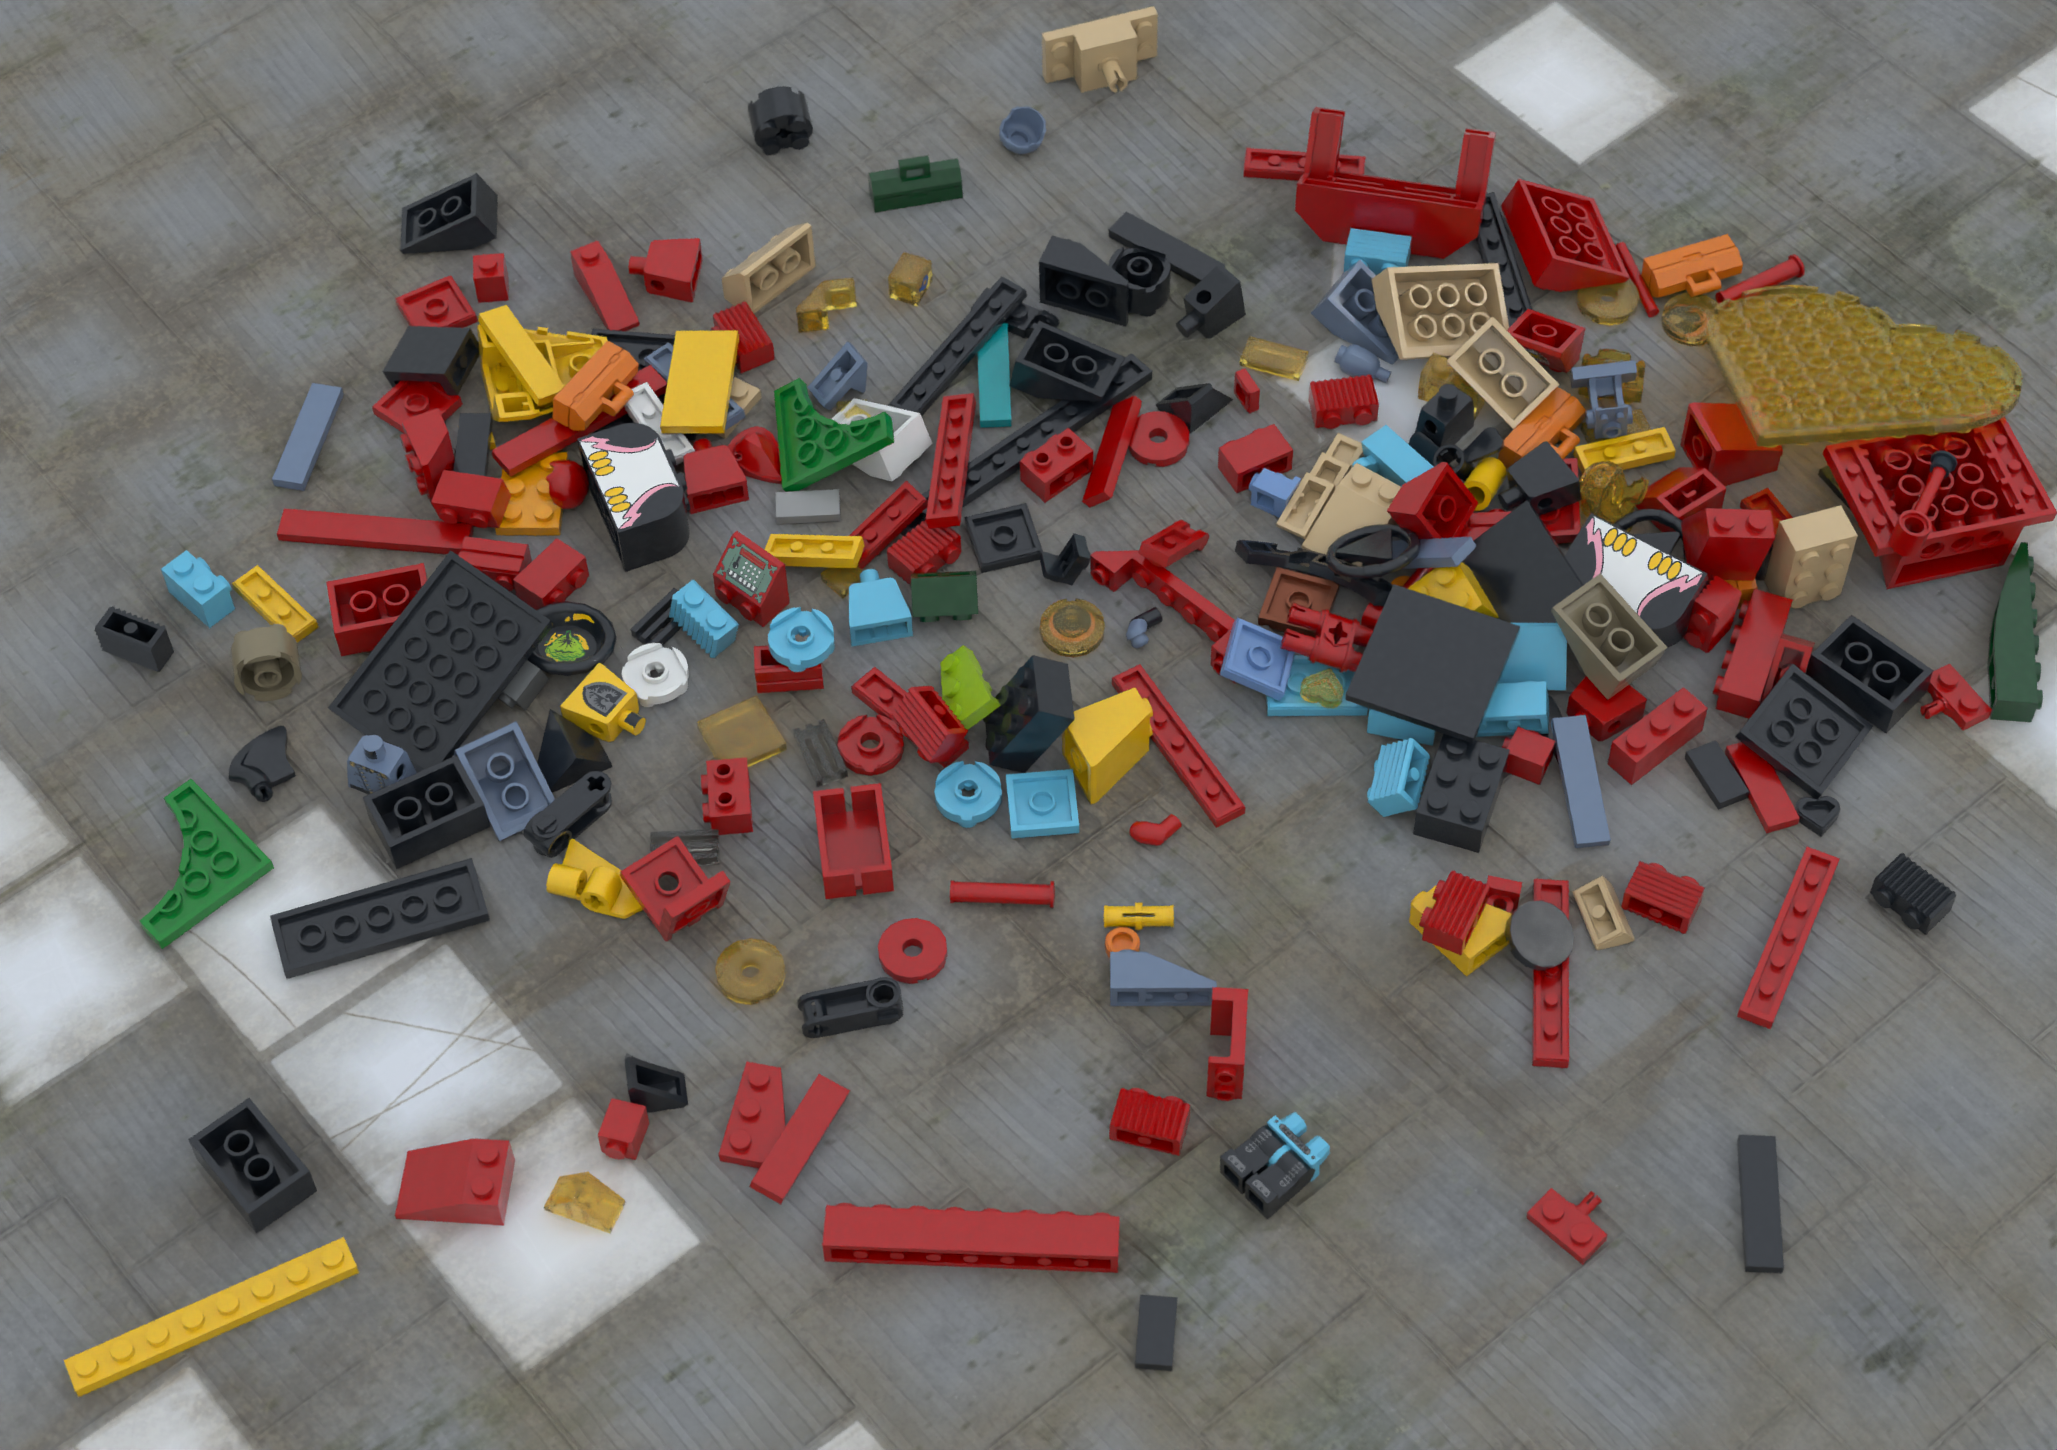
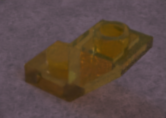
M854 278L822 281L796 307L798 332H815L829 329L827 310L857 307Z

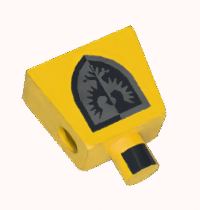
M601 663L595 666L560 705L562 717L594 737L607 742L614 741L623 729L633 735H639L646 723V719L638 714L639 704L636 692Z

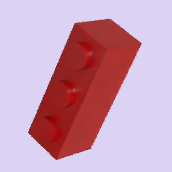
M1681 688L1612 741L1607 764L1630 785H1633L1703 730L1708 707L1687 689Z

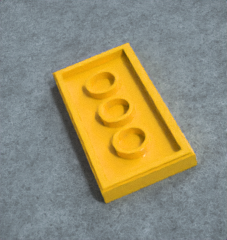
M676 331L660 423L662 433H725L739 343L738 331Z

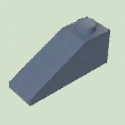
M1131 949L1110 952V1006H1212V989L1217 987L1216 981L1147 952H1136Z

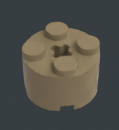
M273 624L269 627H259L235 634L234 642L231 646V661L234 684L238 692L244 696L245 693L254 695L255 700L274 701L292 693V687L296 683L300 684L302 673L297 642L287 632L286 627L281 624Z

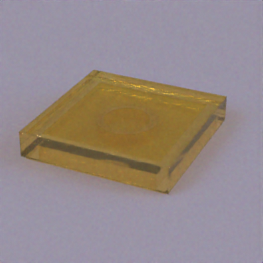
M757 695L697 721V727L716 760L747 757L749 767L787 750L785 740Z

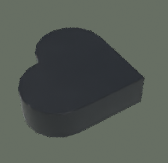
M1822 796L1818 799L1804 797L1797 801L1795 810L1800 817L1799 823L1822 837L1837 820L1840 813V804L1835 798L1830 796Z

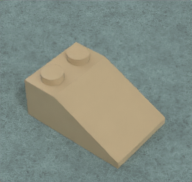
M1356 463L1336 487L1304 540L1302 548L1326 555L1329 546L1337 538L1364 526L1377 524L1398 525L1387 512V509L1401 486ZM1354 562V563H1352V564L1357 565V566H1359V567H1363V566H1362V562Z

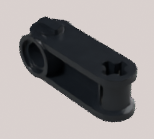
M600 771L587 773L543 811L538 812L530 819L523 835L533 844L537 853L550 858L556 857L566 848L571 839L578 837L610 809L612 797L609 793L611 790L609 776Z
M888 977L809 992L800 996L797 1000L798 1009L802 1011L804 1019L802 1032L808 1038H820L881 1025H890L899 1021L903 1016L901 988L896 980ZM890 999L887 1003H879L880 1000Z

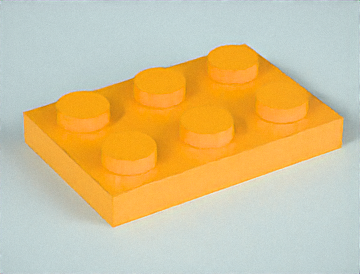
M555 452L511 477L502 469L501 479L504 480L511 498L500 528H495L496 535L560 536L563 509L553 503L549 495V483L546 480V476L554 470V467L549 465L551 461L569 460L567 452Z

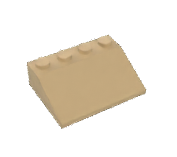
M1498 263L1388 267L1372 278L1376 309L1400 360L1451 357L1492 316L1506 330L1509 328Z

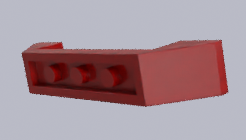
M1139 550L1095 551L1090 555L1091 575L1099 585H1105L1115 592L1129 579L1133 578L1140 587L1147 588L1154 593L1164 605L1171 606L1178 611L1188 623L1195 624L1215 642L1211 646V666L1220 675L1230 633L1235 621L1233 618L1166 568L1151 564L1148 558L1138 554Z

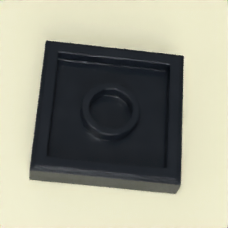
M1026 503L964 517L965 527L981 573L1040 560L1039 556L1043 549Z

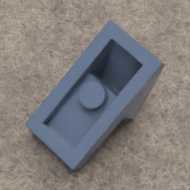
M847 341L807 388L824 408L832 410L850 388L862 393L865 392L868 363L856 348Z

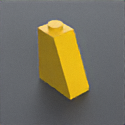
M1436 886L1428 892L1422 891L1417 894L1410 904L1409 923L1422 935L1424 928L1419 926L1420 919L1425 908H1433L1436 902L1433 899ZM1486 904L1462 955L1436 945L1434 946L1465 976H1468L1510 944L1509 940L1506 941L1505 929L1507 920L1512 913Z

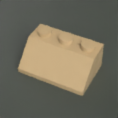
M803 223L788 227L779 235L774 236L758 251L751 253L737 267L730 269L722 277L724 299L734 306L745 301L755 314L815 268L812 226L809 223Z
M1493 316L1446 361L1512 429L1526 418L1559 385Z

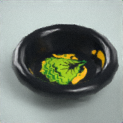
M568 601L548 604L537 609L539 613L547 617L554 624L527 659L542 671L563 676L584 674L593 670L598 663L604 664L613 654L617 636L613 623L600 610L584 603Z

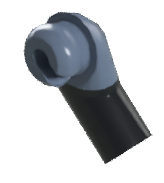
M1156 607L1134 617L1130 621L1126 637L1127 640L1131 641L1132 647L1137 649L1147 644L1149 641L1148 636L1145 634L1147 629L1162 622L1161 613Z

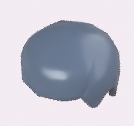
M1028 106L1013 108L1009 115L1001 122L999 128L1000 141L1009 151L1019 155L1034 152L1041 145L1045 136L1046 123L1044 117L1039 111Z

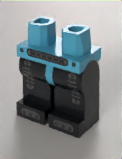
M1296 1112L1282 1120L1275 1115L1267 1121V1125L1259 1128L1235 1150L1230 1148L1220 1156V1173L1241 1194L1245 1192V1198L1267 1220L1302 1190L1309 1181H1313L1319 1176L1320 1165L1330 1155L1329 1144L1320 1136H1315L1306 1145L1299 1139L1307 1131V1125Z

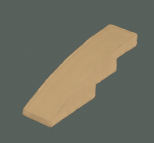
M1337 433L1326 454L1322 452L1311 472H1306L1277 521L1276 527L1306 539L1338 484L1352 469V464L1364 456L1362 444Z

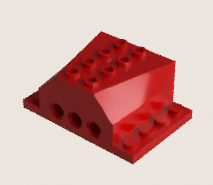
M2002 412L1827 445L1822 453L1874 556H1879L1886 590L2004 566L2025 526L2053 521L2057 515L2054 505ZM1936 451H1947L1955 456L1957 466L1954 471L1949 473L1947 478L1943 479L1926 515L1932 523V529L1918 555L1913 557L1901 556L1890 547L1889 537L1900 515L1904 511L1914 510L1931 474L1930 459L1932 454Z

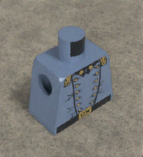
M378 735L362 736L347 760L348 786L366 794H371L417 773L405 750L384 742Z

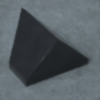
M1210 383L1177 387L1155 405L1159 411L1174 414L1183 420L1189 429V434H1191L1234 399L1217 391Z
M550 709L537 764L552 793L576 783L589 772H602L612 767L611 761L596 737Z
M626 1053L624 1060L631 1103L646 1106L647 1113L683 1108L688 1105L684 1073L643 1061Z

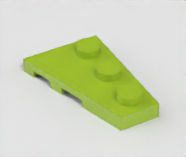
M963 645L952 654H948L940 662L942 700L946 702L945 704L949 706V709L953 711L957 719L961 720L960 723L964 725L965 729H970L1001 706L999 701L992 696V688L982 676L983 670L972 650Z

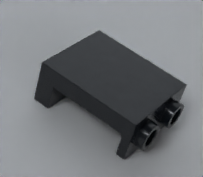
M408 326L382 372L392 388L400 381L439 382L447 395H458L480 356L479 342L470 328Z

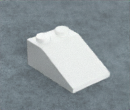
M854 398L832 420L839 424L850 425L851 421L863 420L885 411L892 418L895 443L853 463V465L869 476L893 481L933 444L921 414Z

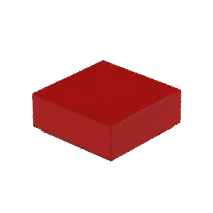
M1245 368L1236 371L1234 394L1249 414L1259 410L1260 389Z

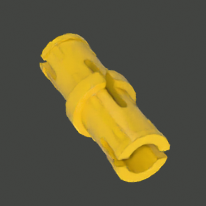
M1135 902V906L1104 905V927H1135V930H1143V927L1155 926L1174 927V905L1143 906L1142 902Z

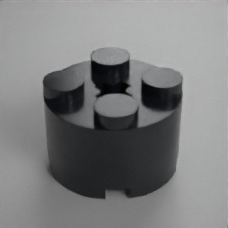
M773 87L759 93V99L754 103L751 100L748 105V114L755 143L763 150L764 154L771 156L779 153L780 149L793 147L800 150L809 145L813 126L805 95L801 91L798 94L792 92L791 87Z
M1135 243L1133 248L1124 250V247L1115 251L1110 258L1109 266L1129 282L1128 312L1140 314L1144 317L1154 315L1156 310L1166 303L1170 295L1171 266L1170 262L1166 259V254L1160 248L1147 243Z

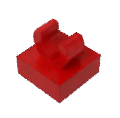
M1488 875L1487 884L1490 886L1487 904L1512 913V911L1518 908L1522 882Z

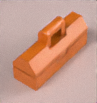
M1725 234L1644 258L1642 277L1652 297L1659 298L1686 290L1690 297H1695L1721 289L1720 280L1741 274L1743 263L1738 248L1735 247L1729 235Z
M607 340L553 398V420L569 427L573 431L585 430L602 411L615 416L634 395L632 389L626 385L638 373V362L628 351H622L621 347ZM614 394H616V396L613 398V400L610 401L609 399H610Z
M1556 387L1504 439V447L1499 452L1498 460L1508 469L1545 441L1552 446L1561 459H1565L1574 447L1580 443V438L1572 431L1585 419L1586 409L1576 397ZM1559 440L1563 441L1558 447L1555 446Z

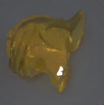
M1610 461L1591 464L1585 469L1579 480L1582 512L1587 518L1592 513L1614 524L1616 520L1633 512L1636 504L1639 505L1648 490L1649 480L1642 476L1639 480L1633 481L1628 486L1622 471L1623 468ZM1632 527L1628 528L1625 531L1630 533Z

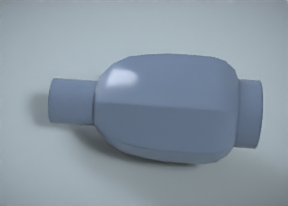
M1355 344L1348 347L1341 345L1334 359V362L1339 364L1340 369L1352 377L1370 374L1372 379L1376 378L1387 383L1391 375V371L1380 367V361L1375 354Z

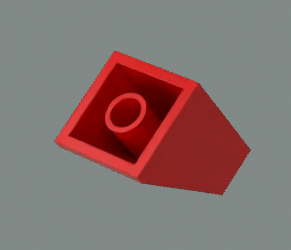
M1694 402L1688 405L1680 445L1693 467L1706 468L1724 486L1777 471L1780 457L1783 455L1782 445L1777 438L1773 437L1769 430L1767 419L1764 415H1760L1754 404Z
M1705 508L1683 519L1681 522L1686 563L1707 573L1708 580L1718 576L1723 580L1753 581L1775 540L1771 510Z

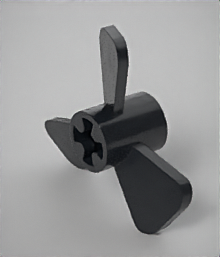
M1488 427L1464 451L1453 444H1447L1439 448L1421 432L1414 433L1408 444L1433 467L1442 462L1448 463L1461 481L1465 483L1474 469L1473 463L1500 452L1504 447V440L1494 427ZM1454 460L1459 464L1455 468L1450 465Z

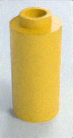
M1486 457L1481 459L1464 483L1479 502L1474 511L1483 510L1490 504L1506 478V468L1497 458Z

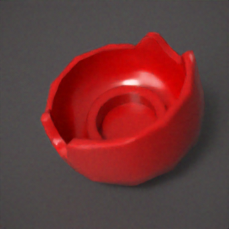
M572 460L551 461L549 465L554 467V470L546 476V480L549 483V495L553 503L562 509H574L580 506L589 490V479L582 465Z

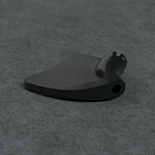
M278 726L259 735L246 744L231 762L229 781L244 784L252 796L259 802H266L272 798V787L296 776L295 771L286 758V727Z

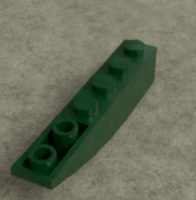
M2026 542L2020 543L2009 567L1994 612L1990 631L1987 668L1989 703L1992 709L1990 719L2032 722L2036 709L2040 710L2043 702V692L2037 689V682H2039L2041 676V664L2035 660V655L2038 654L2039 636L2034 635L2033 630L2037 624V609H2032L2036 585L2035 582H2030V576L2034 568V558L2028 555V543Z

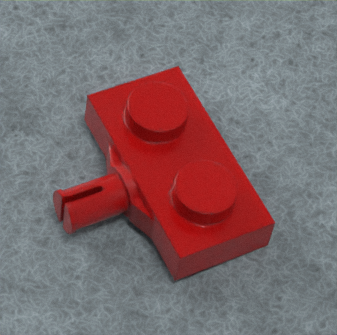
M1951 664L1933 671L1927 689L1932 696L1933 702L1920 708L1921 715L1925 719H1930L1939 713H1944L1952 718L1962 730L1988 719L1992 712V709Z
M1550 1188L1527 1212V1219L1582 1265L1607 1240L1608 1234L1593 1223L1588 1216L1602 1202L1598 1195L1595 1197V1193L1592 1191L1578 1205H1575Z

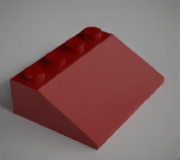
M1522 179L1517 180L1501 204V209L1534 286L1542 290L1549 289L1564 292L1627 282L1629 275L1594 198Z

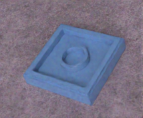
M1237 618L1232 626L1220 675L1280 701L1285 694L1295 652L1280 649L1282 636Z

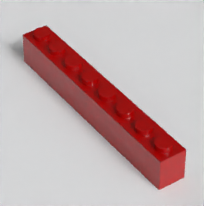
M839 1203L836 1206L826 1205L822 1246L825 1262L1118 1273L1120 1216H1111L1108 1213L1102 1212L1092 1215H1075L1069 1211L1042 1214L1034 1210H1021L1015 1213L1002 1212L994 1208H987L982 1211H965L959 1207L936 1210L928 1209L924 1206L892 1208L889 1205L877 1204L872 1207H857L850 1203Z

